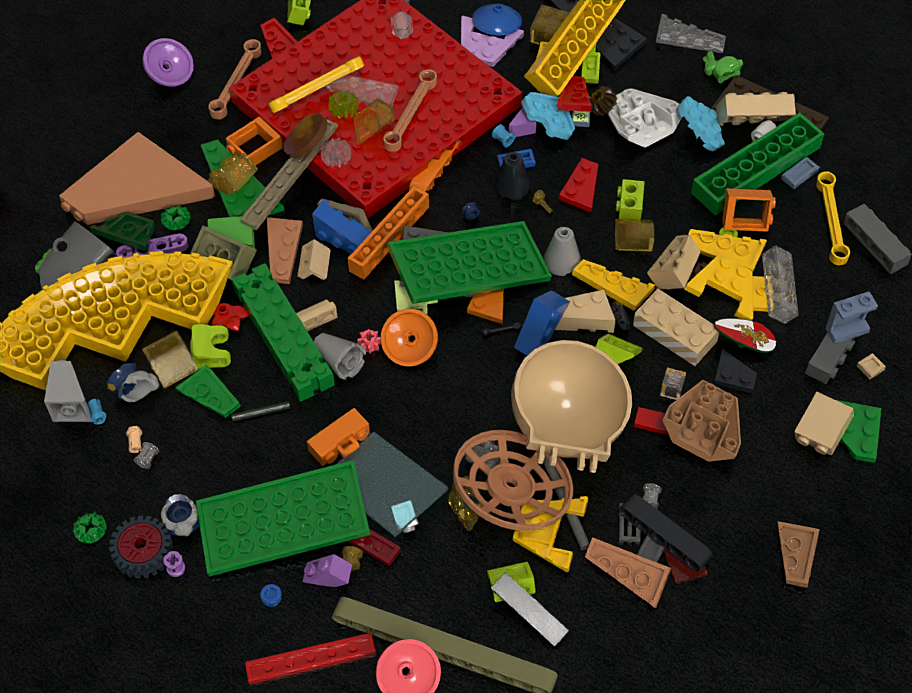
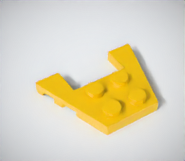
M721 254L715 257L685 286L684 290L698 297L702 294L706 284L740 301L734 316L742 320L752 321V271Z
M583 496L580 499H572L565 513L584 517L588 497ZM564 498L551 501L549 507L560 511ZM526 504L522 506L521 513H530L535 511L536 508ZM542 512L536 517L524 520L526 524H537L545 522L554 516ZM561 518L554 524L538 530H515L513 535L514 542L565 572H569L573 552L553 548Z

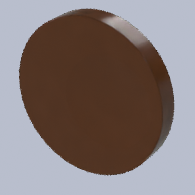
M314 113L302 119L287 136L284 143L285 153L291 158H299L311 151L325 134L328 124L327 120L320 113Z

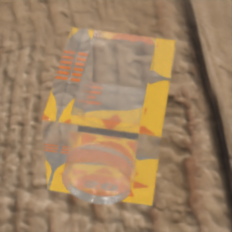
M667 368L660 396L675 400L679 399L686 372Z

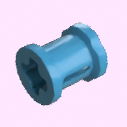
M501 124L492 132V137L502 142L504 147H509L515 139V135L505 130V127Z

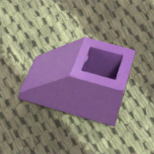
M334 554L307 562L304 569L303 582L329 587L348 584L352 564Z

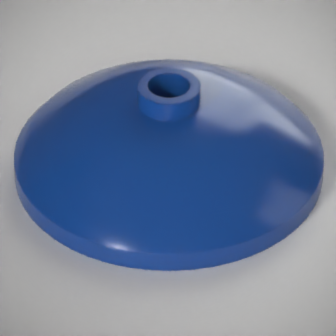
M488 4L478 8L473 13L472 22L478 30L490 35H509L520 29L522 17L515 9L507 5Z

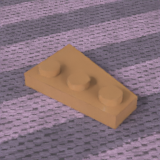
M778 521L786 584L808 588L819 529Z

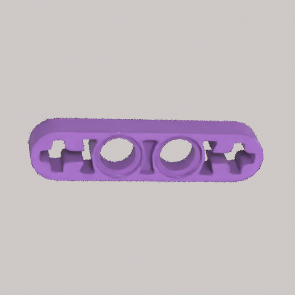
M184 234L151 239L146 253H139L140 249L123 245L117 249L116 255L117 257L122 256V258L133 256V251L139 255L156 251H163L164 253L183 252L188 248V240ZM160 244L166 245L162 250L157 249V246Z

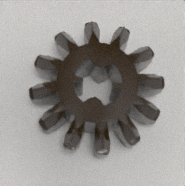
M602 86L600 89H596L589 98L592 112L602 117L606 113L609 114L610 110H613V107L617 104L618 97L609 87Z

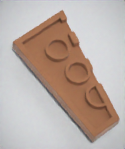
M267 218L270 272L272 273L273 280L275 279L277 283L290 284L303 228L302 221Z
M592 537L585 557L656 608L671 568Z

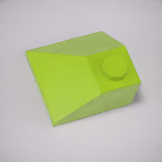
M610 334L600 338L596 345L597 349L606 353L617 364L635 357L643 350V348Z

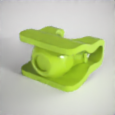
M195 324L192 326L190 349L192 366L195 370L201 369L206 364L209 368L226 367L230 364V353L214 347L215 344L224 343L228 340L229 333L226 327Z

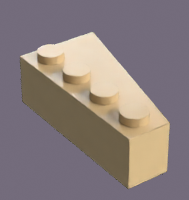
M768 92L761 93L760 95H754V93H745L743 95H737L736 93L726 94L716 106L719 126H724L726 122H732V125H740V123L748 120L750 124L761 122L763 119L772 122L786 121L796 115L794 94H788L787 92H781L777 95H771Z

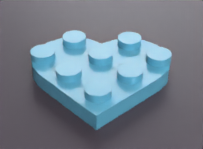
M530 92L525 96L521 104L527 113L526 117L530 121L536 120L543 123L548 136L568 140L575 130V126L569 111L557 110L559 97Z
M689 96L682 100L678 105L681 118L685 116L686 120L690 123L687 126L694 130L696 137H701L705 143L703 146L710 151H715L722 147L725 142L722 139L721 127L718 123L716 111L704 106L702 103L696 102Z

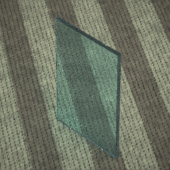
M375 432L360 443V447L337 463L340 464L354 460L366 514L395 537L448 490L446 485Z

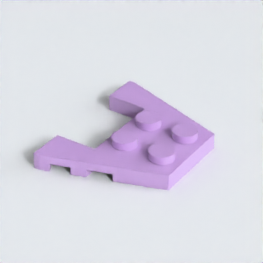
M462 16L461 45L491 67L506 54L509 48H513L516 45L518 39H522L524 36L523 30L506 35L505 39L473 32L475 26L473 25L472 18Z

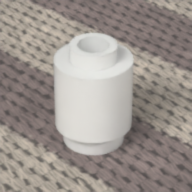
M769 120L763 121L751 133L753 142L776 128V125Z

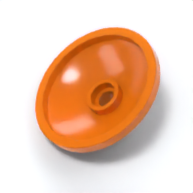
M403 309L394 313L387 319L381 332V344L385 354L393 362L402 366H417L424 363L432 356L438 343V332L433 320L427 314L416 309ZM412 335L415 336L414 342L409 341V338Z

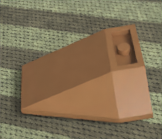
M702 380L668 407L663 418V423L672 443L706 461L734 459L741 445L738 398Z

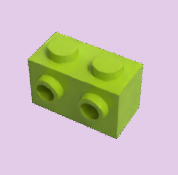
M288 0L287 22L304 26L305 20H308L310 16L309 6L311 0Z

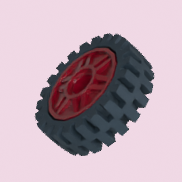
M143 515L138 516L137 520L132 517L129 523L125 520L122 522V527L118 526L116 528L117 533L113 532L111 535L112 539H110L109 549L113 562L123 574L126 573L129 577L134 575L135 578H141V575H143L144 578H148L150 573L153 576L156 575V570L162 571L164 569V556L173 550V542L168 529L157 518L152 519L151 516H146V519H144ZM145 545L143 548L137 549L139 546Z

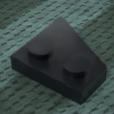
M722 350L714 384L753 393L757 373L725 350Z

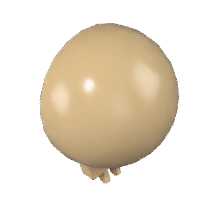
M561 340L547 343L534 349L523 360L517 370L511 390L512 410L517 425L527 438L526 449L538 451L537 463L543 464L544 453L547 452L550 454L549 463L551 466L556 465L557 456L578 458L577 470L582 471L585 467V459H590L589 469L593 473L596 472L598 461L606 462L610 457L611 443L622 433L630 418L632 408L631 389L625 374L618 364L601 350L579 341Z

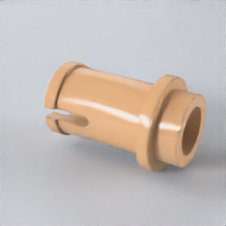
M138 426L129 427L126 432L129 438V452L138 453L142 451V430Z

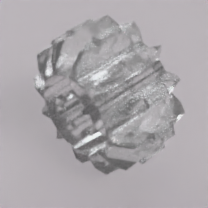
M331 138V141H325L324 145L321 146V159L326 165H331L332 168L335 165H338L340 168L341 164L347 165V161L350 160L351 148L346 140L341 141L340 138L337 140Z

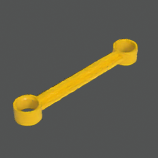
M360 56L355 57L268 104L273 113L280 111L333 81L364 66V63Z
M822 172L818 176L816 187L823 193L832 241L829 258L836 265H844L848 261L850 249L843 244L833 192L836 177L830 172ZM821 180H828L831 184H824ZM834 252H841L845 257H838Z

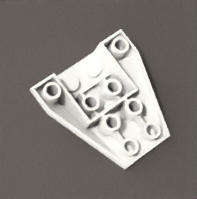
M631 88L616 95L618 97L617 104L608 114L620 135L643 147H647L672 134L681 120L678 111L679 103Z

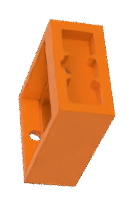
M260 117L226 138V149L249 170L283 148L281 136ZM258 134L268 142L249 155L239 148V146Z
M727 188L722 218L724 230L768 231L769 225H772L773 222L771 210L775 208L776 202L771 190ZM736 199L764 200L762 219L733 218Z

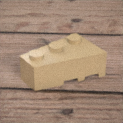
M690 235L676 236L647 274L658 289L685 288L701 251Z
M604 290L565 298L570 303L555 330L578 331V329H590L591 332L608 330V332L614 333L615 318Z

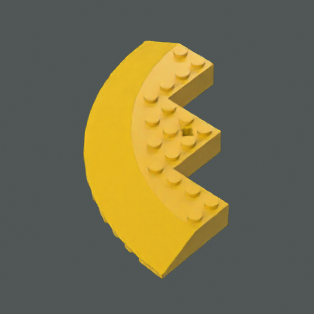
M156 251L145 255L135 253L133 256L122 258V256L113 257L101 264L96 265V263L82 267L81 271L74 274H65L58 278L56 283L50 286L45 285L42 287L43 290L35 296L32 294L22 301V305L18 309L12 310L8 314L9 316L0 323V372L15 380L46 390L51 361L66 360L75 344L126 362L152 316L192 329V326L195 324L207 325L220 302L233 262L211 255L205 257L197 253H192L191 255L175 251L174 253Z

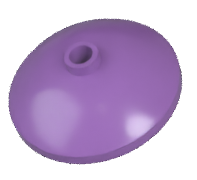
M161 38L154 40L146 47L143 53V66L149 77L158 84L175 87L184 84L190 78L193 72V59L190 52L181 43L172 39Z

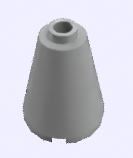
M560 227L555 231L544 255V261L549 271L555 275L566 276L567 273L572 272L581 262L573 231L567 227Z
M322 333L315 338L314 343L324 361L338 377L346 379L345 377H353L360 371L364 364L363 354L366 355L363 346L326 333Z

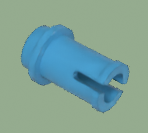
M96 399L90 400L88 407L91 412V421L97 425L104 423L106 413L102 410L100 400L97 399V402Z

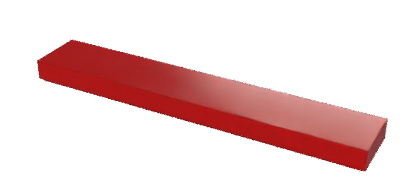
M368 633L247 661L245 665L250 685L374 656L376 651L372 634Z

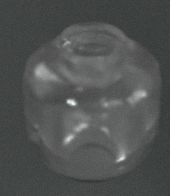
M398 12L391 18L393 35L400 39H406L413 33V20L406 12Z

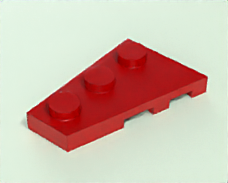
M571 77L560 94L557 110L592 112L584 77Z

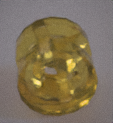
M353 546L344 547L342 550L343 558L341 559L352 564V571L358 570L360 568L359 559L362 558L363 551Z

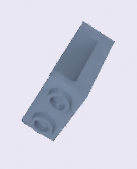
M870 292L833 304L825 329L834 344L869 333L870 327L865 320L867 312L876 310L878 307Z

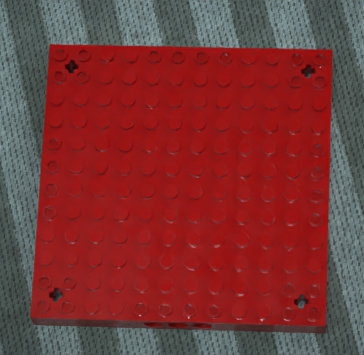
M360 0L229 87L231 102L252 120L258 117L263 119L281 136L283 147L291 130L302 119L311 114L320 113L325 119L336 123L338 126L337 130L309 163L307 168L352 207L361 208L365 212L367 219L408 190L412 179L428 168V163L432 158L439 160L445 149L448 151L453 150L456 141L460 140L458 148L452 153L451 157H453L522 106V91L404 0ZM355 57H361L364 66L333 81L280 111L272 112L268 104L271 101L290 93ZM427 69L435 71L437 74V85L427 91L401 137L402 147L398 151H387L384 147V135L395 128L420 84V73ZM425 78L423 80L431 81V78ZM392 139L388 143H396V141Z

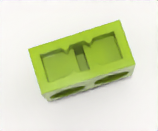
M623 179L622 187L618 186L617 197H621V201H617L616 211L619 212V219L641 221L644 181Z

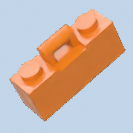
M353 408L307 441L308 450L322 466L326 463L334 462L339 454L346 458L360 447L357 441H363L369 435V423Z

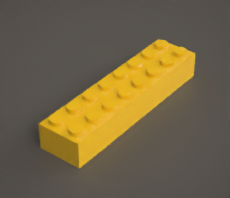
M579 0L524 77L541 94L559 96L626 0Z

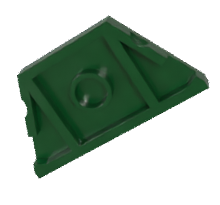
M123 212L116 217L106 219V224L96 227L95 224L90 226L91 233L143 251L148 249L155 229L153 220L129 212Z

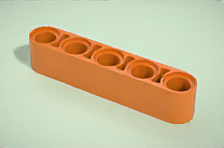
M460 140L456 141L453 150L448 151L445 149L439 160L432 158L428 163V168L412 179L409 191L413 186L424 192L432 189L434 179L441 177L444 165L450 164L452 153L458 148Z

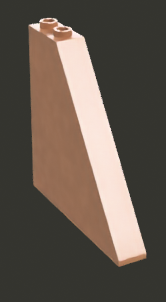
M137 132L65 190L59 197L62 202L61 207L66 212H71L78 221H83L85 224L90 225L104 222L106 219L116 217L123 212L137 215L171 206L211 199L215 197L211 183Z

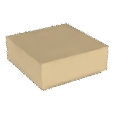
M873 353L857 364V367L869 379L884 371L886 367Z

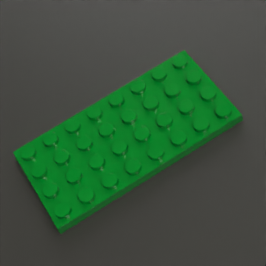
M524 221L391 241L387 245L412 304L550 281L552 277Z
M354 460L196 501L209 577L371 535Z

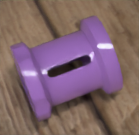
M171 551L164 556V565L170 576L178 577L184 573L185 564L178 552Z

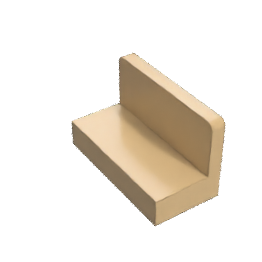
M312 240L302 246L298 277L305 279L314 274L320 279L325 280L327 278L331 250L316 240Z
M324 300L296 313L307 331L338 318L335 304L333 302L329 303L328 300Z

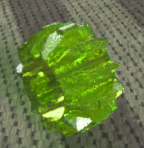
M340 90L339 93L334 92L333 96H330L329 109L333 116H338L339 119L341 117L347 119L348 116L353 117L354 113L358 110L359 102L354 92L350 93L349 90L345 92Z

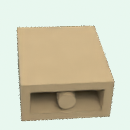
M816 392L794 431L795 439L804 446L810 445L821 454L825 455L827 453L832 456L854 416L853 408Z

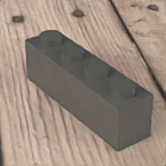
M863 204L847 212L844 225L889 274L908 265L912 255L909 249L898 240L897 236L886 227L884 222L878 219L871 209Z
M827 333L808 363L805 374L827 384L830 378L834 379L839 370L836 367L838 364L842 365L847 357L846 351H851L855 344L854 338L834 344Z

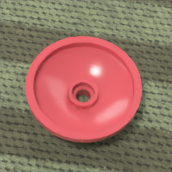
M413 639L399 640L388 646L379 657L376 666V680L382 693H434L441 676L440 663L435 652L425 643ZM404 667H408L409 672L406 675L402 674V669Z

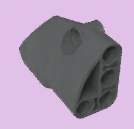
M74 222L61 238L55 240L53 248L39 267L41 289L43 290L42 287L45 285L50 286L56 283L57 279L65 274H74L81 271L82 267L93 263L97 265L107 262L108 259L115 257L116 254L96 236L77 222ZM62 244H67L65 251H59V247Z

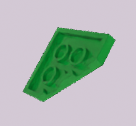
M836 400L852 407L854 410V416L840 443L849 449V453L854 459L875 463L881 408Z

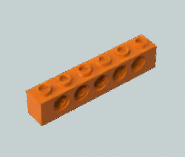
M413 186L348 257L349 271L364 280L389 253L387 248L388 242L400 240L403 237L404 226L412 227L429 208V194Z

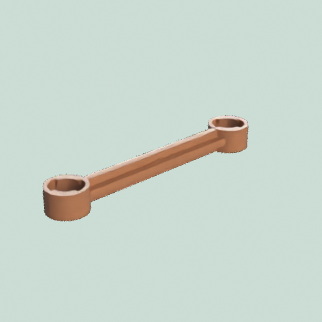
M251 39L244 43L245 53L219 98L211 101L209 104L212 118L222 119L227 115L226 105L231 98L229 87L240 81L251 61L261 55L262 50L259 41ZM215 108L222 109L220 111H214Z
M427 69L420 73V84L395 128L384 135V147L387 151H398L402 147L401 137L427 91L437 85V74L435 71ZM431 78V81H425L423 79ZM394 139L396 143H388V141Z

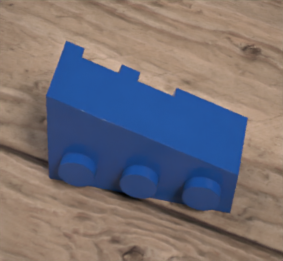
M324 199L312 213L315 235L320 240H325L336 248H341L352 254L368 237L371 231L356 220L352 219L350 221L344 217L342 210L338 209L336 211L328 205L329 201Z
M552 290L535 298L514 348L528 356L534 349L547 344L570 301Z

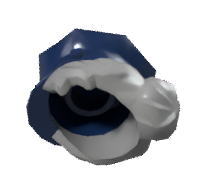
M127 363L111 374L106 385L110 393H118L120 400L136 402L144 398L150 391L156 390L159 387V382L154 374L138 371L136 363Z
M174 494L168 498L161 511L163 524L171 535L189 536L190 533L200 526L197 506L190 498L183 494Z

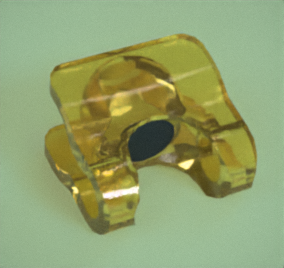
M453 483L452 491L448 497L449 504L467 531H471L474 524L478 521L479 515L464 502L456 489L455 483ZM465 486L463 488L468 497L479 508L484 506L477 500L470 487Z

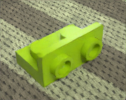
M528 562L487 571L491 587L506 572L527 593H535L534 576ZM493 592L495 602L503 601Z

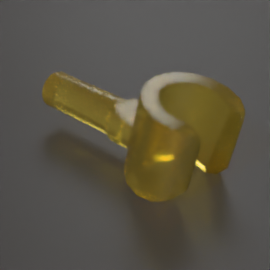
M537 190L534 194L533 202L535 204L540 203L548 213H551L552 209L543 200L545 198L544 192Z

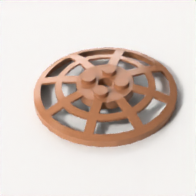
M492 430L475 435L462 445L454 460L453 479L461 498L479 516L500 527L522 531L548 527L563 517L573 497V483L568 468L559 456H557L555 468L562 479L550 481L546 472L537 464L538 451H536L531 459L519 453L507 451L506 441H513L523 445L527 444V438L523 433ZM498 440L499 451L489 452L479 458L472 450L474 446L483 442ZM545 452L544 455L549 460L550 454ZM465 454L474 462L470 470L469 480L458 477L459 465ZM500 458L501 464L496 465L492 469L485 463L490 459ZM508 458L525 463V466L522 468L518 465L509 463ZM478 468L488 475L486 482L475 481ZM532 469L540 476L543 481L542 483H535L529 473ZM507 483H512L515 487H510ZM462 486L471 488L477 500L483 505L482 508H479L468 497ZM564 487L565 497L560 511L549 507L552 499V489ZM478 489L488 490L493 498L486 502ZM535 491H546L543 503L532 498ZM500 503L510 506L513 514L503 512L495 507ZM529 504L536 508V510L522 514L520 506ZM493 512L505 518L515 519L517 524L503 521L488 513ZM542 512L554 516L545 522L537 524H526L524 520L536 517Z

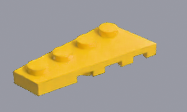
M690 229L688 234L701 251L700 254L713 259L721 254L751 270L752 273L767 241L765 239H760V241L752 240L750 237L737 238L729 234H724V236L716 235L714 232Z
M584 259L572 271L573 276L599 291L604 290L606 295L634 311L655 288V284L649 283L647 285L641 283L638 278L632 277L630 279L624 277L621 272L607 271L606 267Z

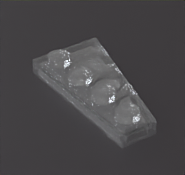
M345 75L328 84L327 90L344 97L354 98L355 102L360 104L363 102L368 104L370 108L374 110L380 109L384 114L389 115L399 87L394 84Z

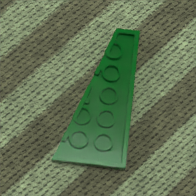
M218 140L202 144L203 154L228 216H243L265 187ZM278 202L269 215L284 211V206Z

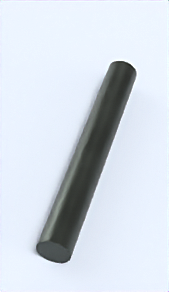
M289 401L234 413L231 414L232 421L290 409Z

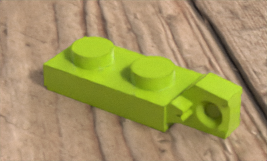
M596 43L583 60L582 77L585 78L586 83L598 84L600 52H595Z

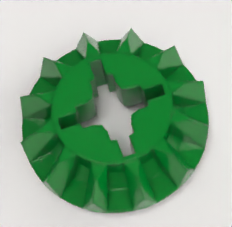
M180 205L177 207L171 206L170 209L165 208V212L161 214L162 224L170 230L182 229L190 221V213L186 207L182 208ZM178 214L179 217H176L173 221L172 217Z
M95 512L93 514L85 513L84 516L78 517L77 522L74 523L73 532L79 541L93 543L104 536L107 525L102 515L100 516ZM92 522L94 528H90L89 531H87L86 527L84 526H89Z

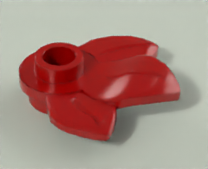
M218 304L214 312L215 317L212 320V326H224L230 330L239 331L240 319L248 317V311L238 305Z

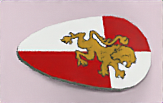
M722 319L714 324V328L718 332L738 343L740 348L747 347L761 353H768L776 346V340L771 331L757 322L740 319Z

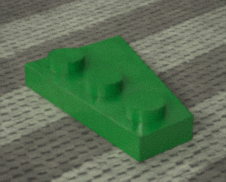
M207 364L176 387L178 392L225 418L241 407L240 403Z

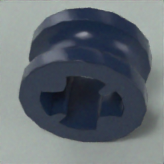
M469 203L463 207L462 213L467 220H473L479 216L480 210L475 203Z

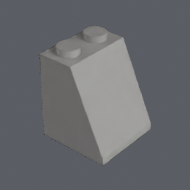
M51 361L44 403L53 422H92L89 407L71 361Z

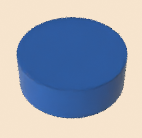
M269 584L261 590V600L266 606H276L281 602L282 592L277 585Z

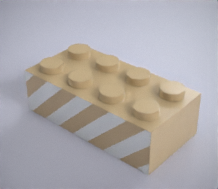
M659 289L635 312L633 326L694 366L698 364L718 340L719 332L712 323Z

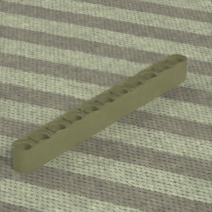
M341 597L332 615L333 620L342 625L365 633H371L373 636L393 643L404 639L418 640L428 645L440 660L533 693H552L558 677L556 672L350 598Z

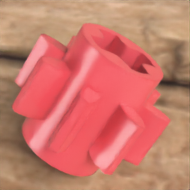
M368 329L360 332L361 338L357 339L358 344L363 346L369 354L375 350L378 351V344H381V337H378V331L374 332Z

